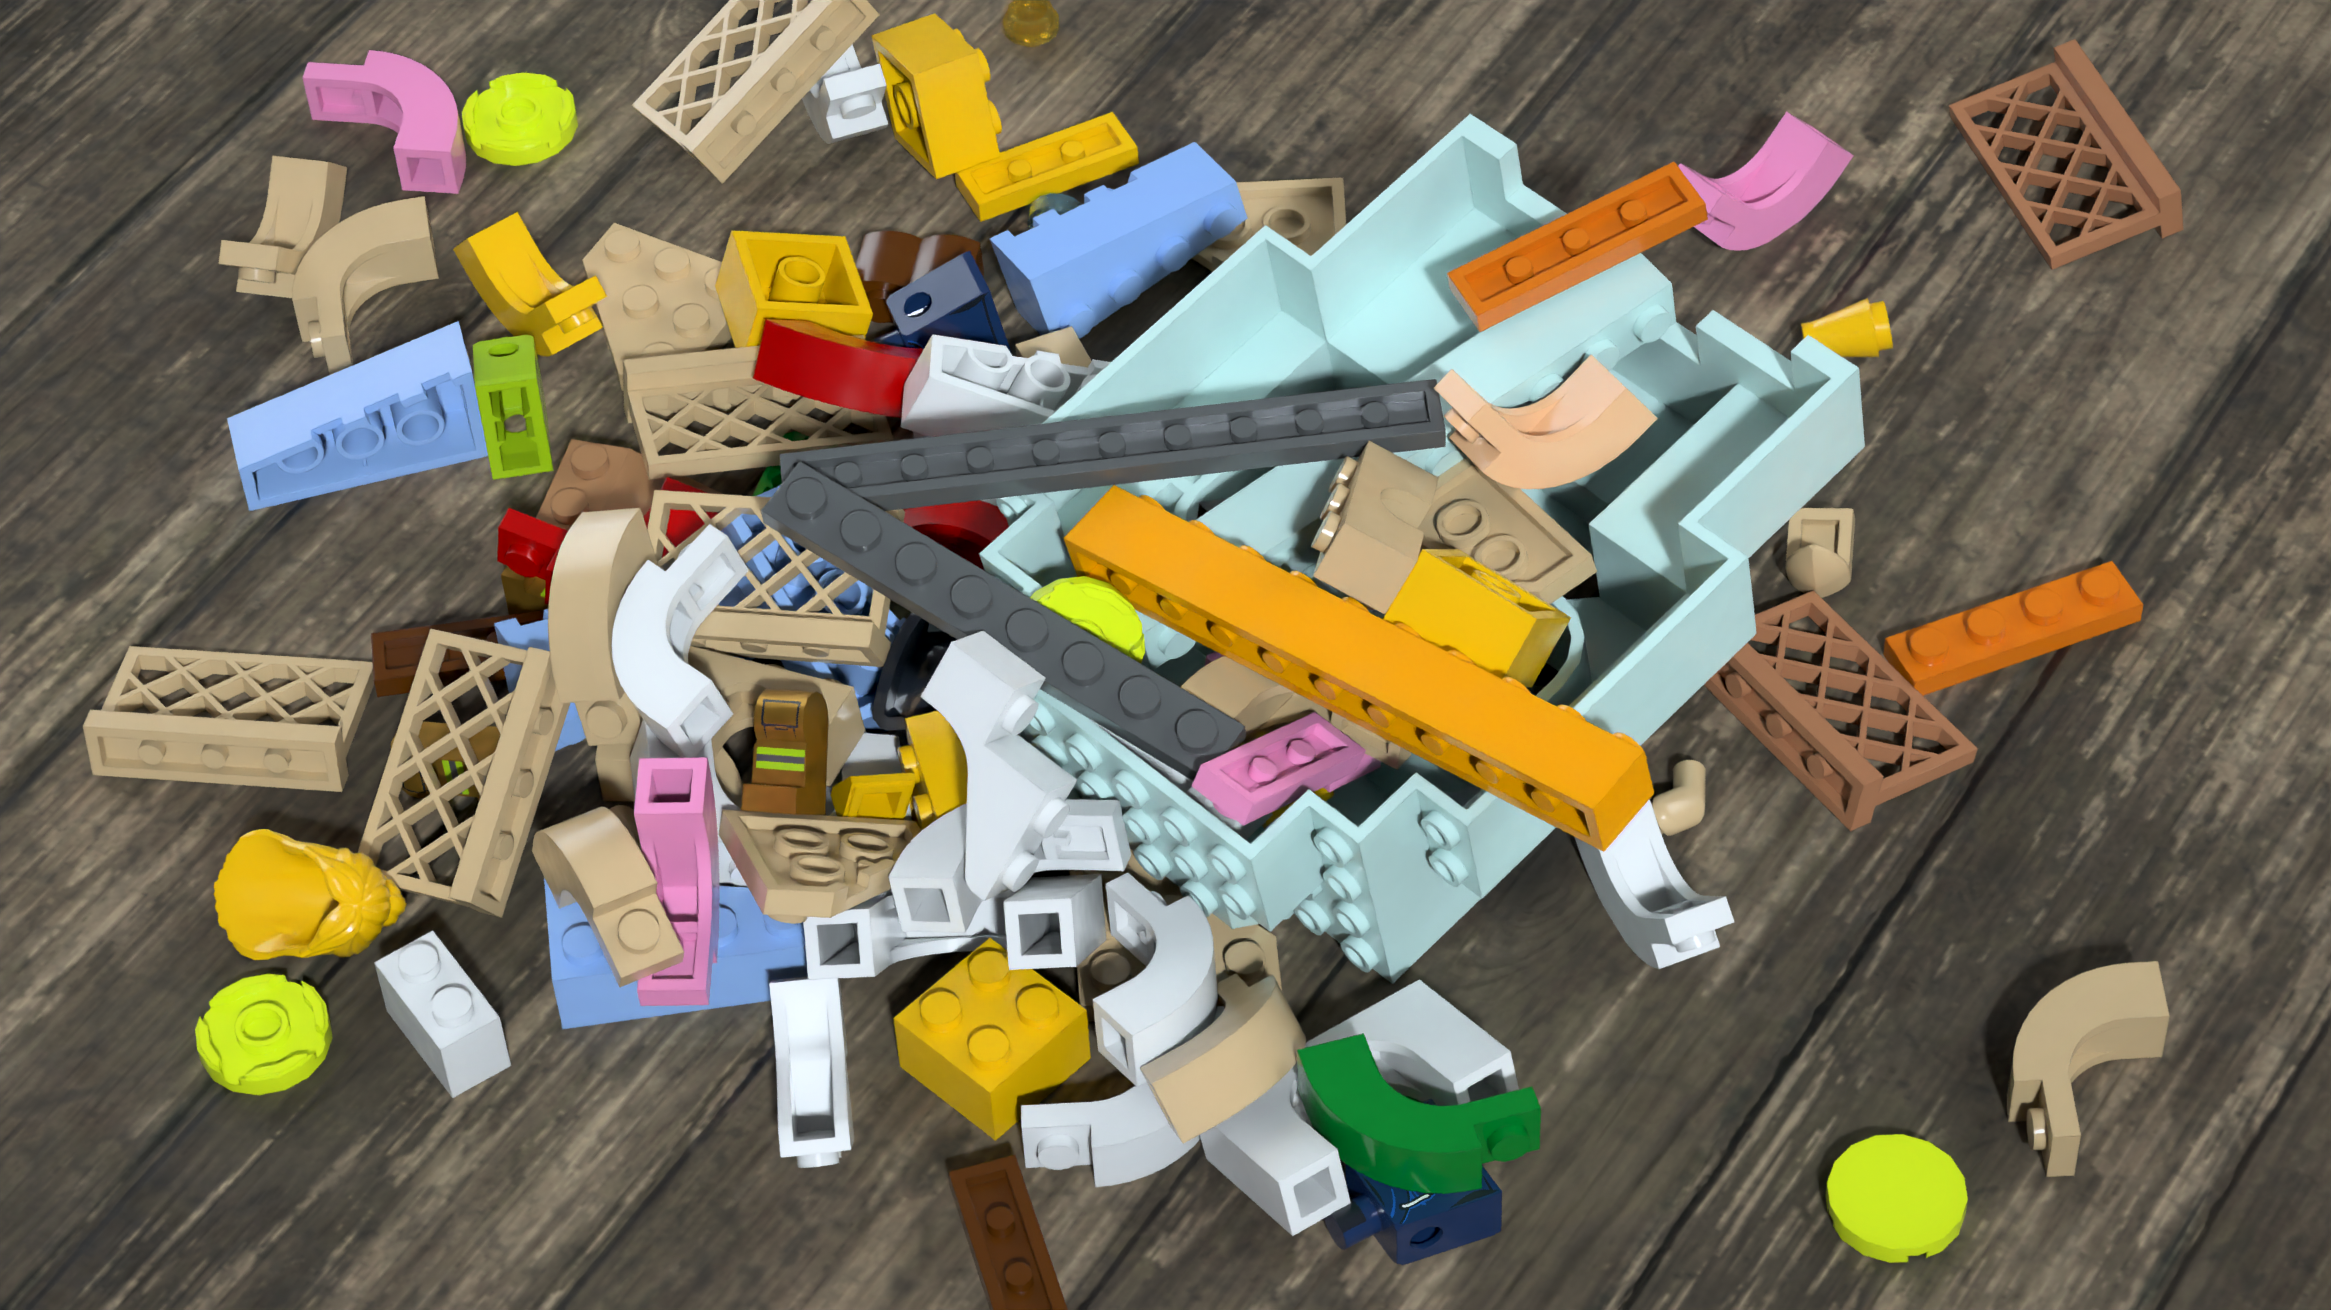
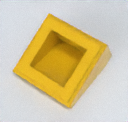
M914 772L849 776L832 788L831 799L836 815L840 817L904 820L916 778Z

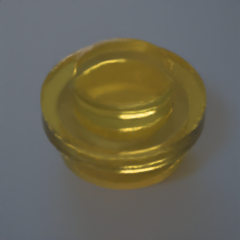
M1013 0L1003 17L1005 36L1013 43L1026 47H1036L1049 42L1057 35L1060 28L1059 15L1049 0Z

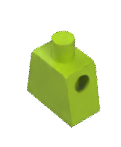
M521 335L475 343L473 345L475 389L493 480L554 471L546 402L534 337L531 335ZM523 415L526 422V430L509 432L505 430L504 422L511 416Z

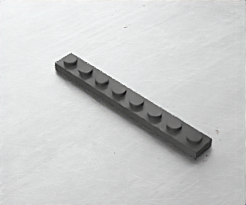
M801 461L761 510L764 524L957 640L980 631H985L1046 677L1040 687L1042 691L1194 781L1201 764L1238 748L1246 738V728L1243 724Z

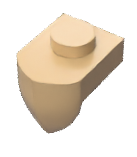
M1801 508L1789 519L1786 572L1788 580L1794 588L1804 594L1815 591L1823 598L1842 590L1850 583L1855 531L1853 509Z

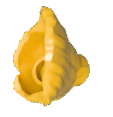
M269 829L254 830L241 836L230 853L226 855V861L219 872L218 880L214 882L215 909L218 913L219 926L226 930L228 940L234 945L235 949L241 955L253 960H269L279 956L307 958L316 955L333 954L338 957H350L353 954H359L369 947L372 941L381 933L383 927L395 924L406 908L405 898L402 896L397 885L383 875L381 869L375 866L373 859L362 852L353 853L349 848H339L338 850L316 843L300 842Z

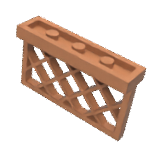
M2075 39L2054 47L2055 62L1949 105L1950 118L2051 270L2155 228L2162 239L2184 230L2180 188ZM2050 85L2057 94L2052 107L2025 102L2028 94ZM1987 111L2005 114L1999 129L1977 125L1971 118ZM2017 117L2045 122L2039 136L2012 132L2011 130ZM2057 125L2078 128L2083 132L2078 144L2052 140L2050 138ZM2003 147L2031 152L2025 166L2000 162L1998 157ZM2043 154L2069 159L2070 163L2064 175L2036 169ZM2082 163L2107 167L2109 173L2105 182L2076 177ZM2029 184L2057 190L2051 204L2047 205L2025 200L2023 196ZM2068 193L2097 198L2091 212L2086 213L2062 208ZM2109 201L2133 205L2137 210V213L2123 219L2102 216ZM2055 223L2083 228L2079 237L2057 246L2049 236Z
M1815 591L1808 592L1755 615L1757 634L1751 640L1777 645L1776 657L1759 654L1746 643L1704 684L1850 831L1871 823L1875 806L1973 763L1978 749ZM1809 616L1825 632V636L1788 629L1789 624ZM1785 648L1822 655L1821 665L1817 666L1784 659ZM1830 657L1856 662L1865 671V675L1829 668ZM1784 678L1818 685L1816 697L1798 693ZM1826 687L1862 694L1861 706L1825 699ZM1871 696L1898 702L1906 710V715L1870 708ZM1825 718L1858 725L1857 737L1840 734ZM1867 727L1904 734L1902 746L1866 739ZM1913 736L1938 741L1947 751L1936 754L1912 749ZM1867 759L1900 765L1899 772L1883 779L1884 776Z

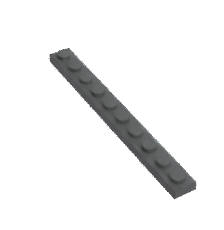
M1431 379L780 454L782 483L801 461L883 511L1344 459L1346 456L1353 458L1361 455L1368 441L1392 453L1446 447V429L1440 396L1434 389L1437 385V380Z

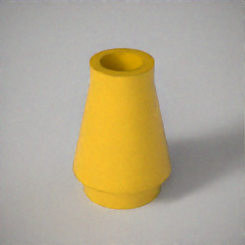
M1868 298L1817 320L1801 323L1803 339L1809 335L1841 357H1879V351L1893 348L1890 324L1884 301L1869 303Z

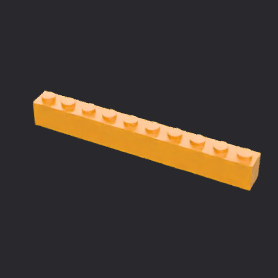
M1113 485L1063 538L1077 577L1087 576L1110 583L1130 600L1135 610L1603 852H1605L1654 794L1645 751L1631 737L1619 732L1611 734L1587 722L1575 709L1563 704L1555 706L1531 694L1519 681L1511 677L1501 679L1477 667L1465 654L1457 650H1449L1447 652L1423 640L1411 627L1402 623L1393 625L1371 614L1357 600L1351 597H1343L1341 599L1319 588L1305 574L1299 571H1291L1289 573L1267 562L1255 549L1246 545L1237 547L1217 537L1203 523L1197 520L1187 522L1167 512L1156 500L1147 495L1137 497Z

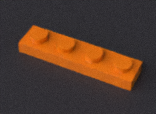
M1672 162L1448 272L1449 288L1479 332H1482L1708 220L1706 203L1677 164Z
M2110 561L1886 637L1883 655L1888 663L1924 696L2141 621L2143 603L2114 562Z

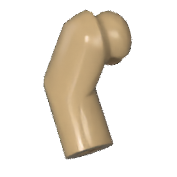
M1685 760L1677 763L1673 768V789L1656 795L1653 798L1651 804L1661 835L1664 833L1667 836H1672L1695 827L1701 822L1705 814L1706 769L1700 762Z

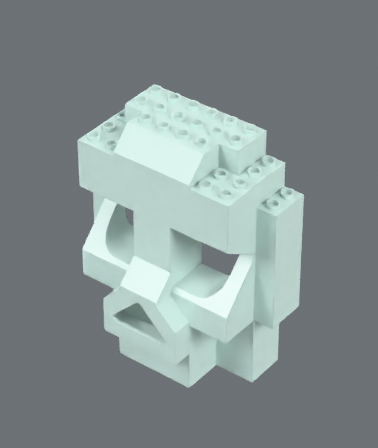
M1469 114L1312 256L1265 225L1042 424L1404 383L1479 333V330L1451 292L1447 273L1567 213L1523 185L1517 144ZM1712 310L1696 325V334L1676 322L1658 340L1652 343H1645L1620 359L1609 371L1658 419L1627 450L1599 470L1581 479L1557 487L1521 489L1592 554L1597 570L1596 576L1600 597L1569 600L1562 596L1550 604L1570 616L1571 619L1546 661L1547 664L1559 672L1536 695L1537 697L1555 706L1567 705L1579 712L1587 722L1611 734L1616 732L1623 733L1641 746L1757 634L1748 558L1865 447L1859 368L1809 335L1791 351L1790 361ZM1276 466L1117 484L1115 486L1137 497L1147 495L1156 500L1167 512L1189 522L1190 520L1197 519L1199 502L1228 499ZM1113 485L997 498L996 504L1001 513L1006 517L1009 527L979 553L984 570L1029 598L1035 591L1058 579L1077 577L1063 538ZM1317 562L1302 572L1319 588L1341 599L1348 597L1340 590L1313 577ZM1368 610L1371 614L1381 619L1385 616V614L1377 610ZM1196 642L1185 655L1176 659H1170L1153 671L1181 687L1193 674L1205 666L1206 656L1216 651ZM1142 660L1141 664L1149 668ZM1039 689L1034 698L1039 704L1038 710L1028 726L1019 733L1021 737L1077 779L1067 799L1120 800L1129 846L1133 850L1138 863L1153 878L1162 880L1166 876L1179 886L1182 896L1186 897L1189 895L1199 905L1206 917L1213 913L1232 929L1261 924L1271 932L1282 920L1289 919L1295 913L1303 925L1316 935H1322L1326 932L1337 940L1344 954L1357 968L1367 973L1374 969L1392 984L1556 828L1411 753V756L1398 770L1381 762L1380 768L1335 789L1334 796L1327 801L1322 800L1308 789L1279 818H1276L1265 829L1261 825L1245 840L1089 718Z

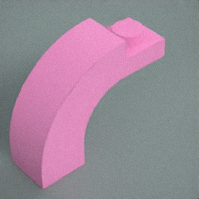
M369 50L364 66L308 62L303 75V82L312 120L369 123L394 130L398 133L393 149L402 190L459 194L466 170L465 145L455 99L448 86L437 74L410 58Z
M1786 112L1759 152L1746 165L1733 174L1719 179H1712L1681 163L1678 167L1706 203L1708 220L1694 227L1722 248L1741 251L1764 245L1801 221L1832 188L1854 155L1813 126Z
M639 758L634 817L641 852L657 881L656 894L684 950L683 962L638 980L637 993L640 1006L709 1005L712 963H717L720 891L717 818L708 758Z

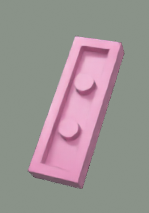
M1314 712L1201 764L1192 787L1209 799L1219 813L1238 821L1244 826L1298 800L1308 789L1314 792L1356 772L1366 750Z

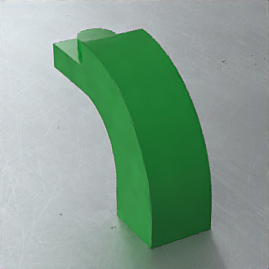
M1364 1033L1297 1050L1298 1092L1314 1130L1337 1148L1339 1158L1345 1164L1375 1181L1391 1187L1422 1193L1447 1194L1482 1189V1164L1492 1161H1512L1527 1152L1540 1149L1541 1106L1532 1086L1459 1105H1429L1403 1096L1384 1080L1376 1066Z

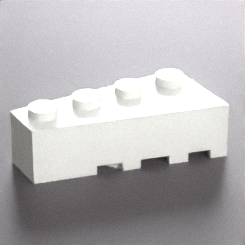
M932 334L904 384L901 427L926 437L1042 424L1111 362L1093 359L1088 368L1061 364L1059 354L1036 351L1035 355L1029 358L1012 356L1004 345Z

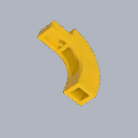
M518 212L467 238L453 249L474 287L495 317L513 336H533L537 355L546 357L554 355L603 328L592 308L593 305L607 297L596 275L576 286L565 282L547 263Z

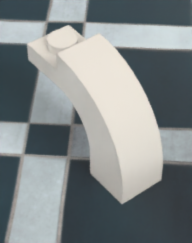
M853 44L802 98L816 131L827 144L879 131L888 126L882 105L887 85L881 66L876 64L861 68Z
M711 524L680 552L677 560L667 571H664L649 560L646 561L629 584L620 602L612 631V658L615 672L622 688L650 730L663 744L682 758H694L733 715V712L712 680L688 664L690 644L698 627L749 571L729 537Z
M1066 799L1065 802L1070 805V811L1066 819L1053 835L1043 838L1033 855L1039 860L1035 872L1046 870L1124 871L1131 857L1125 823L1122 818L1120 800ZM967 804L948 812L923 829L911 840L896 861L889 875V881L902 932L966 933L979 905L983 901L970 891L965 881Z
M1650 799L1605 852L1575 837L1582 860L1602 905L1624 941L1646 964L1653 968L1661 969L1720 947L1715 929L1734 923L1726 896L1699 895L1684 881L1666 848Z
M1126 873L1106 883L1110 932L1146 968L1131 980L1094 998L1093 1008L1098 1051L1138 1087L1147 1082L1140 1070L1141 1067L1188 1042L1213 1023L1217 1010L1218 992L1213 935L1210 924L1199 905L1189 895L1167 905L1159 893L1148 891L1133 876Z
M1217 1006L1213 1022L1222 1014L1224 1006ZM1147 1082L1138 1087L1134 1086L1116 1097L1101 1101L1021 1105V1128L1026 1168L1046 1167L1053 1170H1062L1077 1165H1093L1095 1187L1122 1184L1151 1175L1181 1158L1201 1139L1200 1135L1184 1144L1170 1127Z

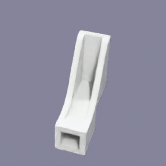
M980 631L951 642L923 691L921 698L938 710L950 723L965 751L968 766L965 881L972 893L981 900L986 901L1009 889L1013 892L1018 891L1031 878L1039 863V860L1033 855L1043 838L1053 835L1066 819L1070 811V805L1065 801L1076 784L1077 779L1018 735L1028 726L1038 710L1039 704L1034 698L1046 677L985 631Z
M807 976L772 980L769 986L776 1051L778 1134L781 1157L797 1156L798 1168L839 1163V1158H841V1151L851 1150L854 1142L846 1063L848 1051L840 978L808 980Z

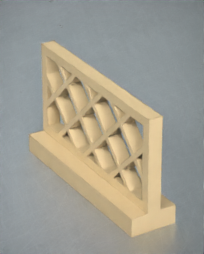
M729 0L632 106L640 115L697 160L713 177L723 184L880 15L867 0H812L809 4L808 0H793L791 13L774 18V3L784 0ZM758 8L756 23L738 27L739 20L748 10ZM781 33L769 46L770 35ZM754 40L752 55L734 60L735 46ZM720 49L717 65L699 69L700 62L709 52ZM742 75L730 88L731 77ZM715 82L713 97L695 102L696 88ZM680 91L678 107L659 112L656 111L671 93ZM703 117L690 131L692 119Z
M864 335L851 336L865 340ZM760 346L623 360L624 411L627 422L633 423L649 480L780 465V454L893 441V435L887 418L884 415L852 410L812 400L753 379ZM814 408H817L834 416L827 423H823L806 415ZM756 414L774 423L766 430L746 423V421ZM693 421H697L713 429L703 437L685 428ZM852 422L873 431V433L852 435L843 431V429ZM792 429L810 438L808 440L790 441L782 436ZM731 435L750 444L745 447L730 448L721 443ZM669 442L688 450L686 453L658 455V452Z
M654 490L647 531L658 562L657 566L667 571L677 560L680 552L688 544L692 543L709 524L721 531L741 514L757 515L763 523L761 510L771 497ZM670 509L696 511L705 525L675 548L666 536ZM903 509L885 511L904 522L905 511ZM706 512L720 513L711 519ZM764 524L766 529L737 551L745 565L775 540L792 561L763 584L759 582L747 566L749 571L745 576L756 590L734 607L720 606L718 604L700 624L690 646L710 651L719 650L736 657L883 667L891 646V642L885 636L891 599L873 589L869 616L843 614L833 600L858 580L844 572L823 589L807 568L820 557L808 549L797 556L781 533ZM665 546L669 553L662 558L663 548ZM802 573L817 592V595L797 611L781 610L771 596L798 574ZM765 601L771 609H760L757 607ZM827 605L833 614L818 612Z
M430 629L358 849V853L362 852L373 859L376 866L383 844L400 833L410 857L389 871L381 870L383 875L392 880L400 890L470 907L480 913L502 918L570 703H560L552 671L550 651L533 647L524 650ZM446 649L462 652L471 671L444 688L438 673ZM478 656L486 657L489 659L481 663ZM510 663L522 665L515 690L498 700L488 677ZM478 685L488 708L461 725L451 702ZM441 710L450 733L424 749L418 736L423 720ZM495 722L501 734L496 750L493 754L479 762L468 739ZM458 747L468 770L444 786H441L431 763ZM420 771L430 795L404 811L398 798L402 784ZM475 784L480 795L476 813L459 824L448 801ZM438 809L448 832L422 849L411 825ZM455 846L460 862L452 887L437 884L428 863ZM417 871L420 879L409 876Z
M129 646L102 709L90 710L83 725L92 774L342 792L349 776L346 757L374 686L373 663L366 661ZM141 669L167 671L169 673L145 685L137 679ZM212 674L228 675L231 677L207 689L198 682ZM273 678L290 679L292 681L269 693L260 686V684ZM335 682L354 683L352 687L331 697L321 690ZM182 688L191 695L168 707H165L158 700ZM243 692H246L253 699L230 711H227L220 704ZM305 696L314 703V705L291 716L282 708ZM145 706L152 714L132 713V711ZM206 710L213 718L193 716ZM268 714L275 722L254 720ZM330 718L337 726L316 724Z

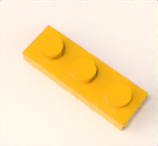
M1110 112L1000 152V157L956 172V187L979 221L982 222L1139 164L1138 147L1115 114Z

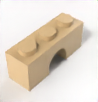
M1368 441L1357 461L1346 456L1328 489L1331 495L1320 516L1323 522L1311 545L1312 548L1320 551L1313 577L1386 614L1417 563L1424 537V532L1418 530V527L1432 506L1439 478L1371 441Z
M694 646L689 648L688 664L712 680L733 712L730 719L711 738L713 757L717 756L724 743L733 734L742 729L754 727L755 706L760 694L764 690L770 688L814 691L822 694L828 708L826 786L830 787L865 732L853 686L845 685L834 679H821L789 671L775 664L765 665L733 657L719 650L710 651Z

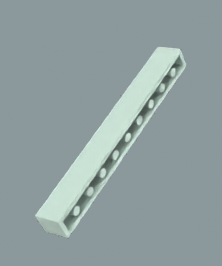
M1639 253L1479 332L1405 382L1436 379L1438 384L1453 369L1485 400L1501 408H1520L1531 405L1558 389L1590 355H1593L1610 371L1620 359L1635 349L1662 337L1668 328L1676 323L1672 283L1643 254ZM1440 394L1446 429V447L1393 453L1436 477L1467 457L1449 439L1456 428L1446 420L1444 415L1452 406ZM1353 457L1352 459L1357 461L1359 457ZM1344 459L1276 466L1196 520L1206 525L1217 537L1237 547L1241 545L1249 546L1260 553L1267 562L1289 573L1291 571L1302 573L1318 561L1320 551L1312 548L1311 545L1323 522L1320 516L1331 495L1328 489ZM1135 610L1142 623V633L1145 639L1143 662L1150 670H1155L1170 659H1176L1185 655L1197 642Z

